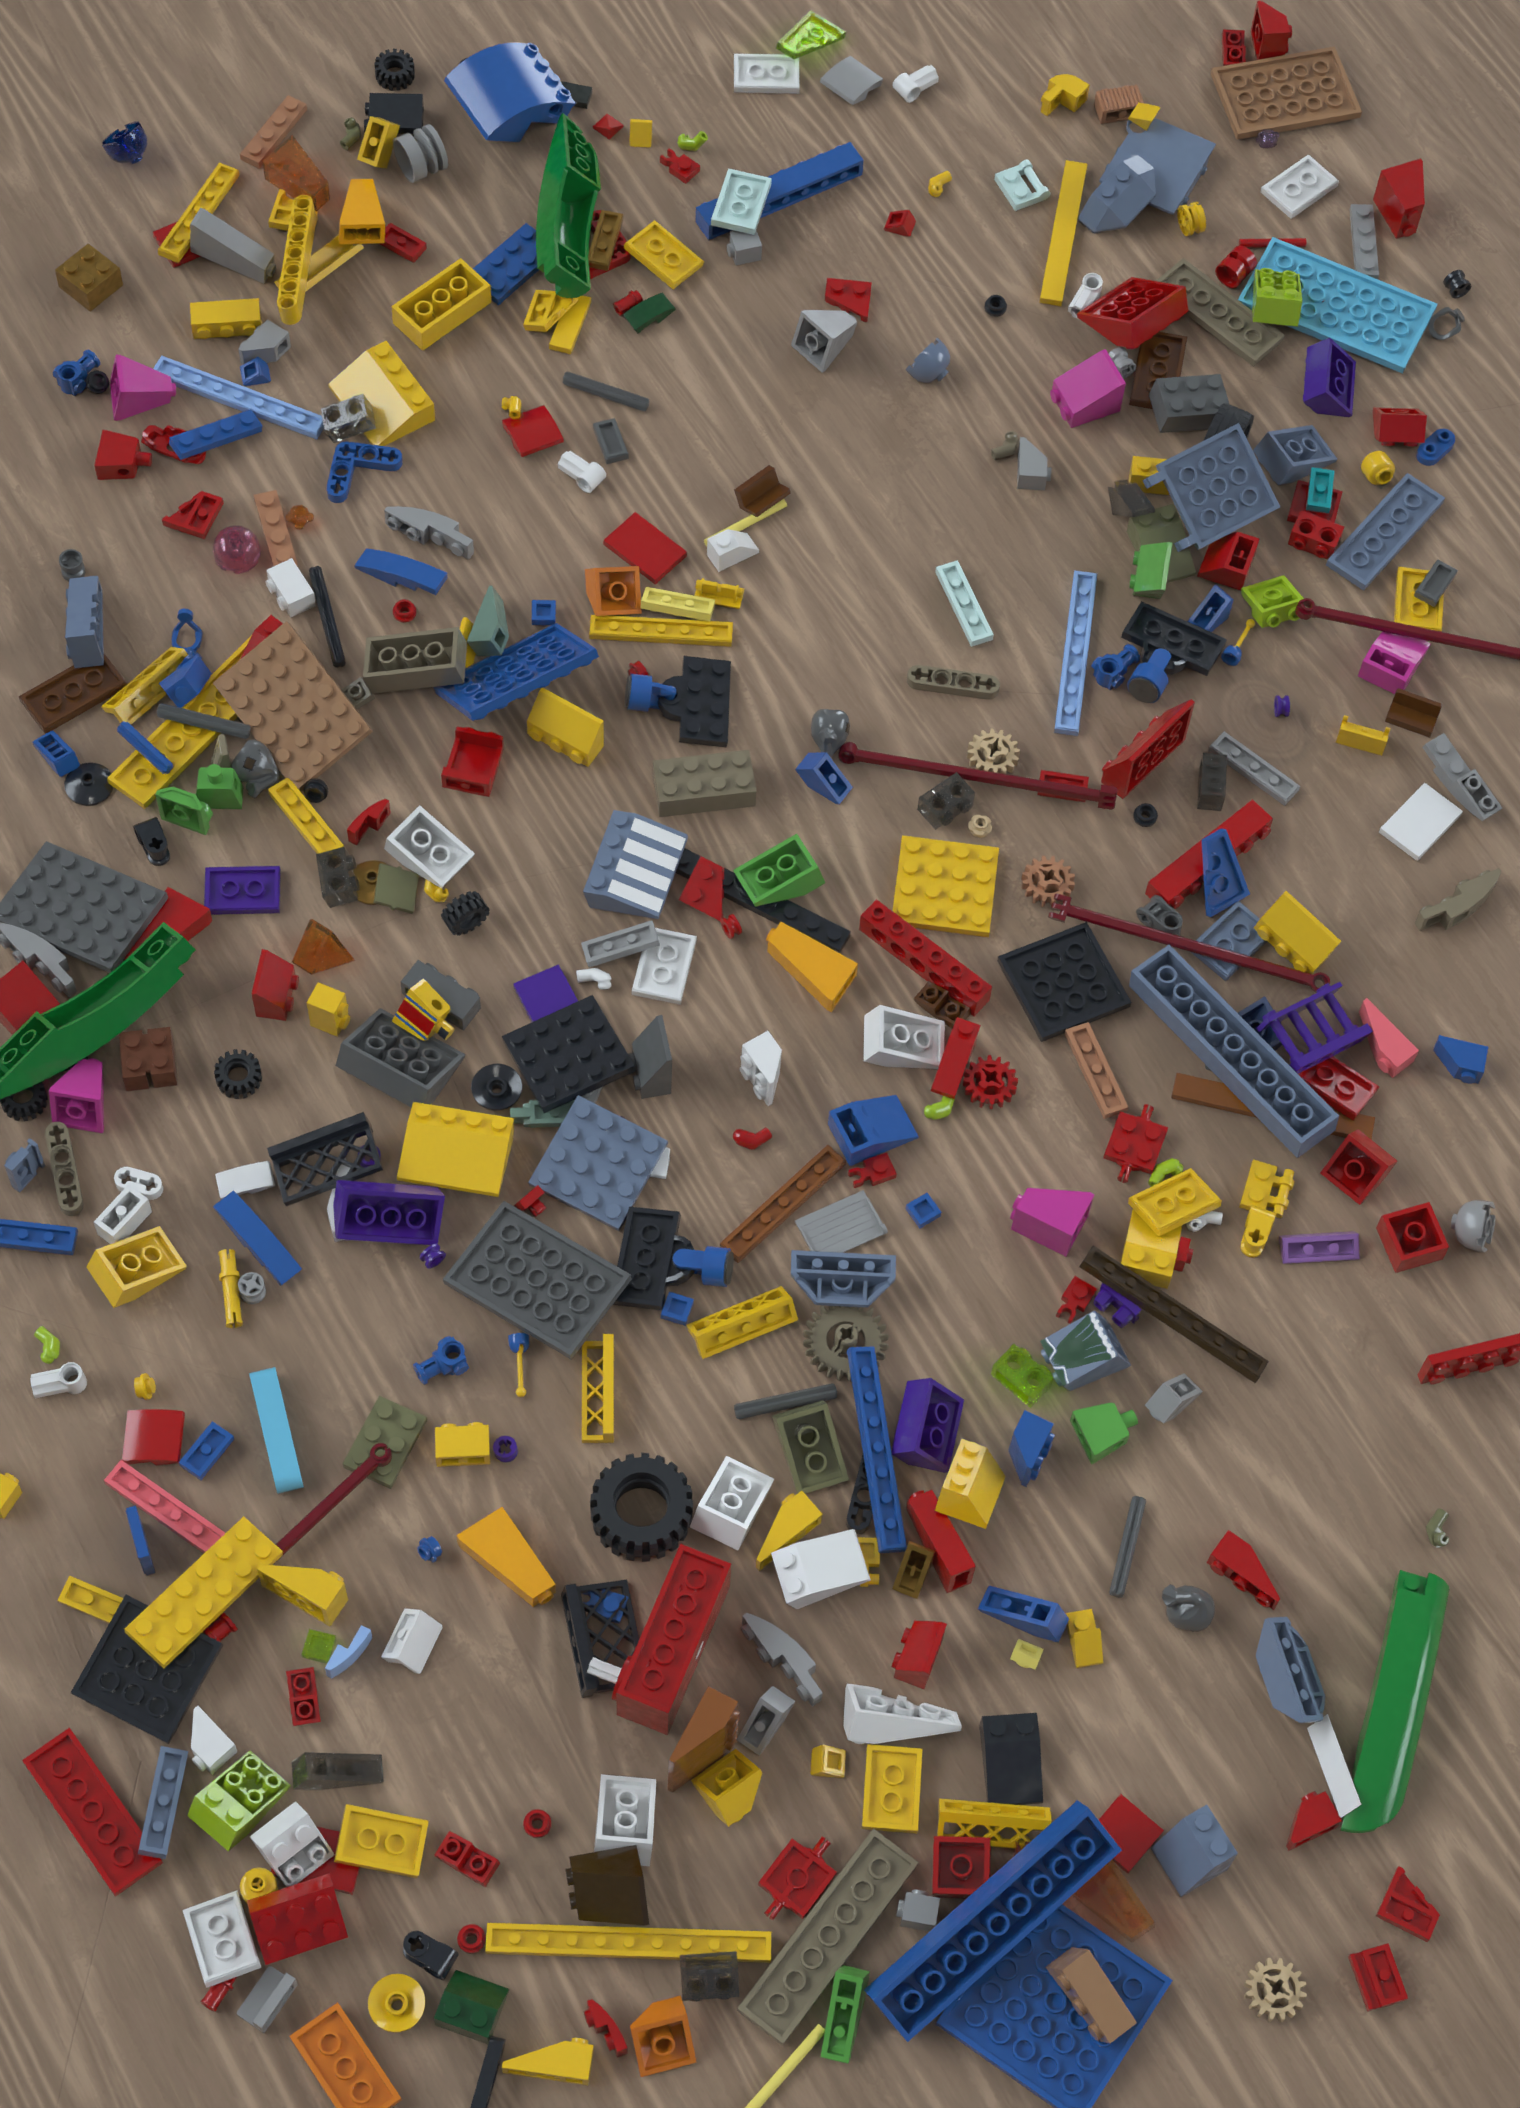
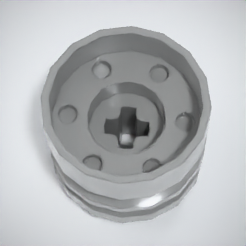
M430 124L422 126V129H415L414 137L410 133H406L393 139V149L399 167L411 183L426 178L427 170L431 174H435L438 170L447 169L448 158L443 142Z

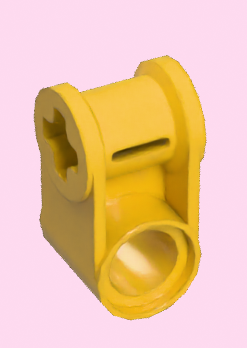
M1251 1205L1240 1245L1244 1255L1251 1258L1261 1255L1275 1220V1212Z

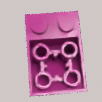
M1382 631L1365 656L1358 677L1393 694L1396 693L1397 688L1405 690L1430 648L1431 643L1421 639Z

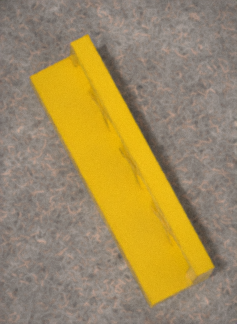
M338 234L311 254L306 291L364 248L363 245L339 244ZM280 278L274 282L278 289L280 284Z
M170 647L101 707L105 712L114 714L120 723L124 721L133 724L167 694L159 682L176 670L178 665L188 655L183 648Z
M780 1286L689 1323L686 1326L688 1332L695 1339L699 1355L702 1359H705L798 1320L792 1297Z
M603 1334V1341H585L582 1345V1443H614V1334ZM587 1349H603V1357L594 1363L587 1357ZM587 1363L591 1366V1368L588 1371ZM602 1363H603V1370H601V1369L599 1368V1366H600ZM594 1371H597L603 1377V1381L596 1388L587 1381V1377ZM587 1388L591 1391L589 1395H587ZM595 1395L603 1402V1406L596 1413L587 1406V1402ZM587 1413L592 1416V1417H590L588 1420H587ZM596 1420L603 1427V1435H587V1427Z
M939 1799L937 1836L988 1837L991 1839V1846L1023 1849L1031 1842L1026 1834L1033 1829L1044 1830L1051 1824V1811L1049 1807ZM944 1822L957 1823L961 1830L955 1834L943 1833ZM976 1825H984L989 1832L984 1836H975L970 1830ZM1005 1827H1011L1017 1834L1011 1839H1006L998 1832Z

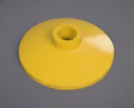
M391 1974L383 1977L373 1986L368 1997V2011L371 2019L378 2027L388 2032L398 2033L411 2029L419 2022L425 2010L426 2001L422 1987L415 1979L405 1974ZM401 2001L403 2003L402 2008L394 2010L392 2008L393 2002Z

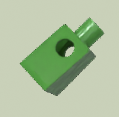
M217 764L199 768L196 796L199 801L207 803L211 809H242L244 788L233 768H221Z
M1111 1402L1075 1410L1072 1412L1070 1422L1090 1463L1094 1464L1127 1443L1129 1438L1127 1428L1137 1425L1138 1419L1133 1410L1120 1414L1116 1405Z

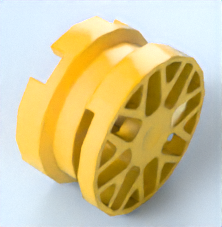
M1197 201L1190 203L1189 206L1184 204L1178 207V223L1184 236H1191L1194 232L1199 234L1206 229L1205 213L1202 206L1197 205L1199 204Z

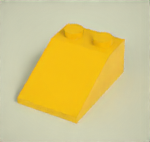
M1132 1209L1120 1263L1154 1286L1168 1289L1177 1256L1182 1225L1158 1237L1135 1210Z
M158 1226L96 1249L86 1268L110 1304L115 1308L136 1300L185 1270L187 1265L161 1227Z
M262 1564L257 1568L262 1587L329 1627L348 1601L345 1583L343 1582L344 1579L333 1571L327 1573L322 1569Z

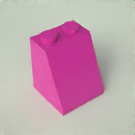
M1104 349L1054 379L1050 396L1053 403H1057L1060 408L1063 420L1067 421L1069 426L1073 428L1120 412L1126 383L1107 350Z
M1027 1188L1024 1195L1019 1194L1013 1204V1211L1010 1219L1013 1220L1011 1230L1067 1257L1089 1216L1095 1194L1081 1191Z

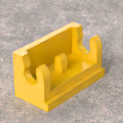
M1344 715L1336 743L1382 756L1391 728L1386 727L1384 732L1347 722L1349 716Z

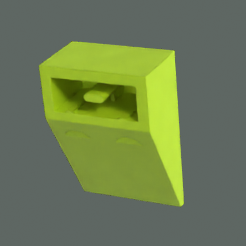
M1269 268L1255 269L1252 305L1253 322L1298 327L1302 307L1300 274L1290 270L1276 272Z
M248 1751L195 1795L187 1816L229 1852L253 1830L288 1791L291 1785L253 1752Z

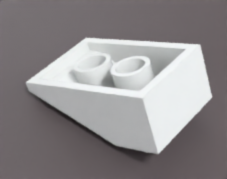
M420 805L386 838L384 848L403 866L441 889L475 855L473 851Z
M883 1005L877 1006L864 1015V1062L884 1067L938 1069L944 1053L945 1021Z
M726 1456L701 1499L690 1528L739 1550L773 1484L774 1478Z
M854 1529L798 1542L771 1553L786 1604L795 1609H800L871 1580Z
M601 1774L594 1852L637 1845L641 1866H650L653 1845L656 1779Z

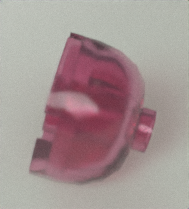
M232 525L221 530L214 539L213 555L216 564L222 570L226 571L227 569L235 574L248 572L257 565L258 559L261 556V548L257 536L250 529L244 526Z

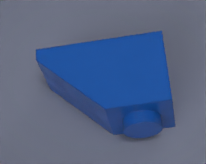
M197 654L159 682V684L174 704L181 708L200 693L212 673Z
M827 752L808 753L795 769L809 788L835 804H840L853 788Z
M1439 1035L1433 1051L1453 1078L1460 1079L1468 1084H1479L1485 1070L1488 1046Z

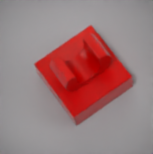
M537 1185L520 1199L514 1207L521 1211L528 1208L536 1217L546 1209V1206L538 1199L545 1192Z

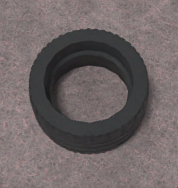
M1223 403L1213 418L1204 440L1237 423L1240 424L1246 438H1248L1254 415L1238 407Z

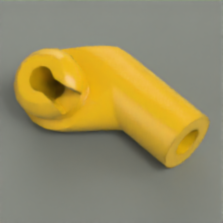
M948 170L929 180L928 192L931 196L939 197L943 192L942 186L952 180L950 172Z
M516 396L502 398V409L509 410V416L512 419L520 417L521 400Z
M425 879V893L435 902L441 903L446 901L449 896L448 889L445 888L443 890V888L441 889Z

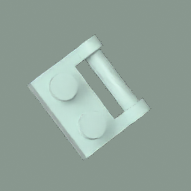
M1024 160L1015 167L995 174V182L1014 211L1044 201L1051 194L1049 189L1043 186L1033 171V165L1029 160ZM1025 174L1037 192L1032 193L1021 175Z

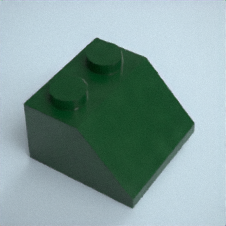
M455 1970L441 1997L434 2016V2023L438 2027L489 2044L509 1989Z

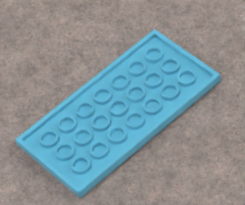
M1272 237L1255 268L1257 270L1269 268L1276 272L1290 270L1300 274L1302 307L1298 327H1288L1320 340L1330 337L1342 349L1402 374L1438 305ZM1255 270L1238 298L1241 303L1251 310Z

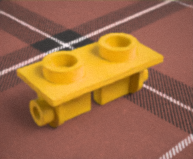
M702 578L696 581L694 596L714 599L715 605L740 609L745 589L739 588V585L718 584L717 582L707 581Z

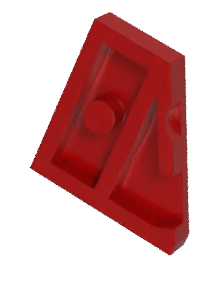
M827 278L825 302L838 306L848 314L853 312L861 316V321L868 322L872 282Z

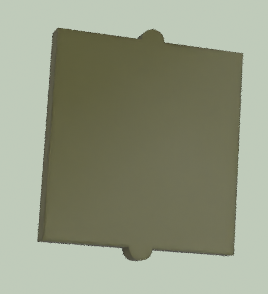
M380 863L373 903L390 907L393 911L397 909L412 914L414 912L419 875L403 870L400 866L396 868Z

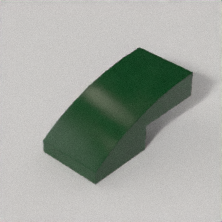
M662 292L640 302L624 313L623 316L638 334L655 320L659 324L676 309Z

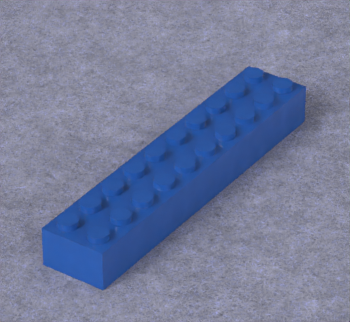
M1077 1800L865 1988L864 1991L897 2032L909 2042L1120 1853L1122 1849L1092 1811Z

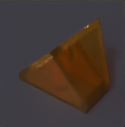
M310 919L292 963L312 975L355 960L333 931Z

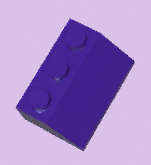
M1330 337L1308 346L1305 360L1306 371L1303 402L1317 414L1351 417L1353 414L1356 361Z
M932 1378L907 1381L892 1446V1455L908 1465L948 1473L964 1399Z

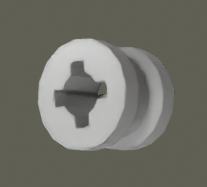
M255 1272L245 1273L241 1276L238 1288L242 1300L248 1304L261 1302L266 1295L262 1276Z

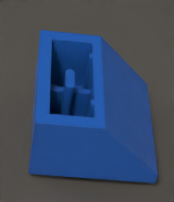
M1024 1410L1013 1432L1009 1447V1454L1021 1485L1027 1487L1030 1479L1036 1480L1044 1458L1047 1457L1055 1434L1051 1433L1054 1423Z

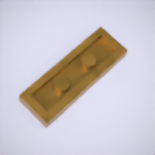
M601 210L589 250L590 268L608 271L623 222V214Z

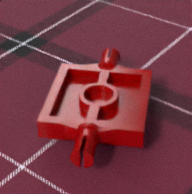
M1148 1104L1143 1106L1141 1116H1133L1121 1111L1118 1115L1103 1158L1113 1161L1121 1167L1117 1180L1120 1182L1124 1174L1123 1183L1128 1182L1131 1170L1142 1171L1151 1175L1153 1173L1168 1127L1150 1120L1154 1107L1151 1105L1149 1110Z
M821 1837L813 1849L802 1846L792 1838L760 1879L758 1886L768 1892L774 1900L764 1912L767 1917L770 1915L769 1918L771 1920H774L783 1907L804 1919L837 1875V1871L827 1865L821 1857L829 1845H831L828 1840L825 1842L826 1838Z

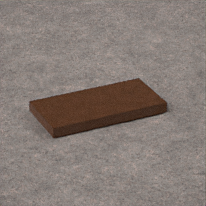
M1159 331L1151 339L1140 344L1129 405L1153 409L1149 393L1156 379L1181 377L1188 336Z
M104 653V665L75 668L73 665L20 695L19 700L44 734L115 695L127 685V682Z

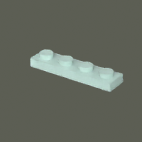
M958 560L937 566L935 573L970 646L993 640L994 634Z

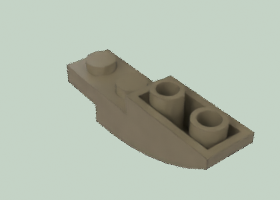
M1499 868L1491 872L1486 870L1479 874L1477 878L1470 881L1465 879L1456 885L1453 896L1444 898L1439 904L1434 906L1427 905L1419 911L1415 922L1419 931L1440 922L1445 930L1467 919L1490 896L1500 877L1501 870Z

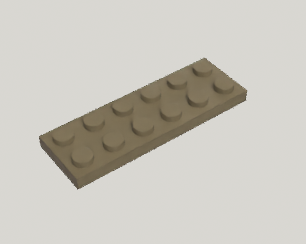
M1184 258L1156 280L1158 282L1186 286L1189 310L1186 315L1253 367L1284 340V335L1270 324L1253 322L1251 309Z

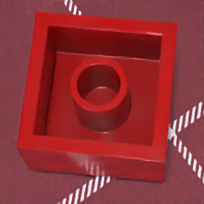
M1430 1202L1382 1215L1376 1227L1395 1273L1443 1260L1449 1249Z
M934 1836L933 1897L967 1899L990 1878L991 1839L988 1837Z

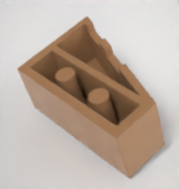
M1071 1947L1045 1967L1072 2002L1077 2013L1088 2023V2030L1097 2041L1111 2043L1137 2023L1090 1950Z

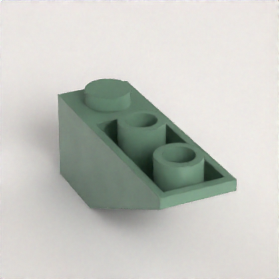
M492 585L488 587L467 643L478 657L502 655L509 638L504 603Z

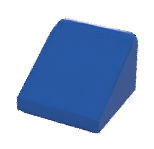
M256 357L240 366L244 386L271 382L268 364L260 357Z

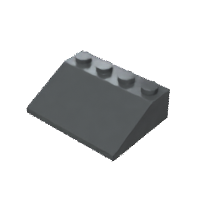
M379 1008L341 1043L335 1066L411 1108L413 1102L431 1105L464 1060L466 1054L433 1036L427 1041H422L392 1022L394 1015Z

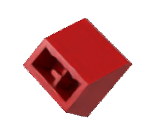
M1237 531L1210 543L1197 577L1241 591L1256 555L1260 539Z

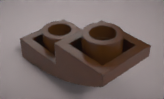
M930 981L926 983L914 998V1001L936 1019L945 1021V1025L953 1028L957 1017L966 1020L971 1014L970 1007L950 998L949 991Z

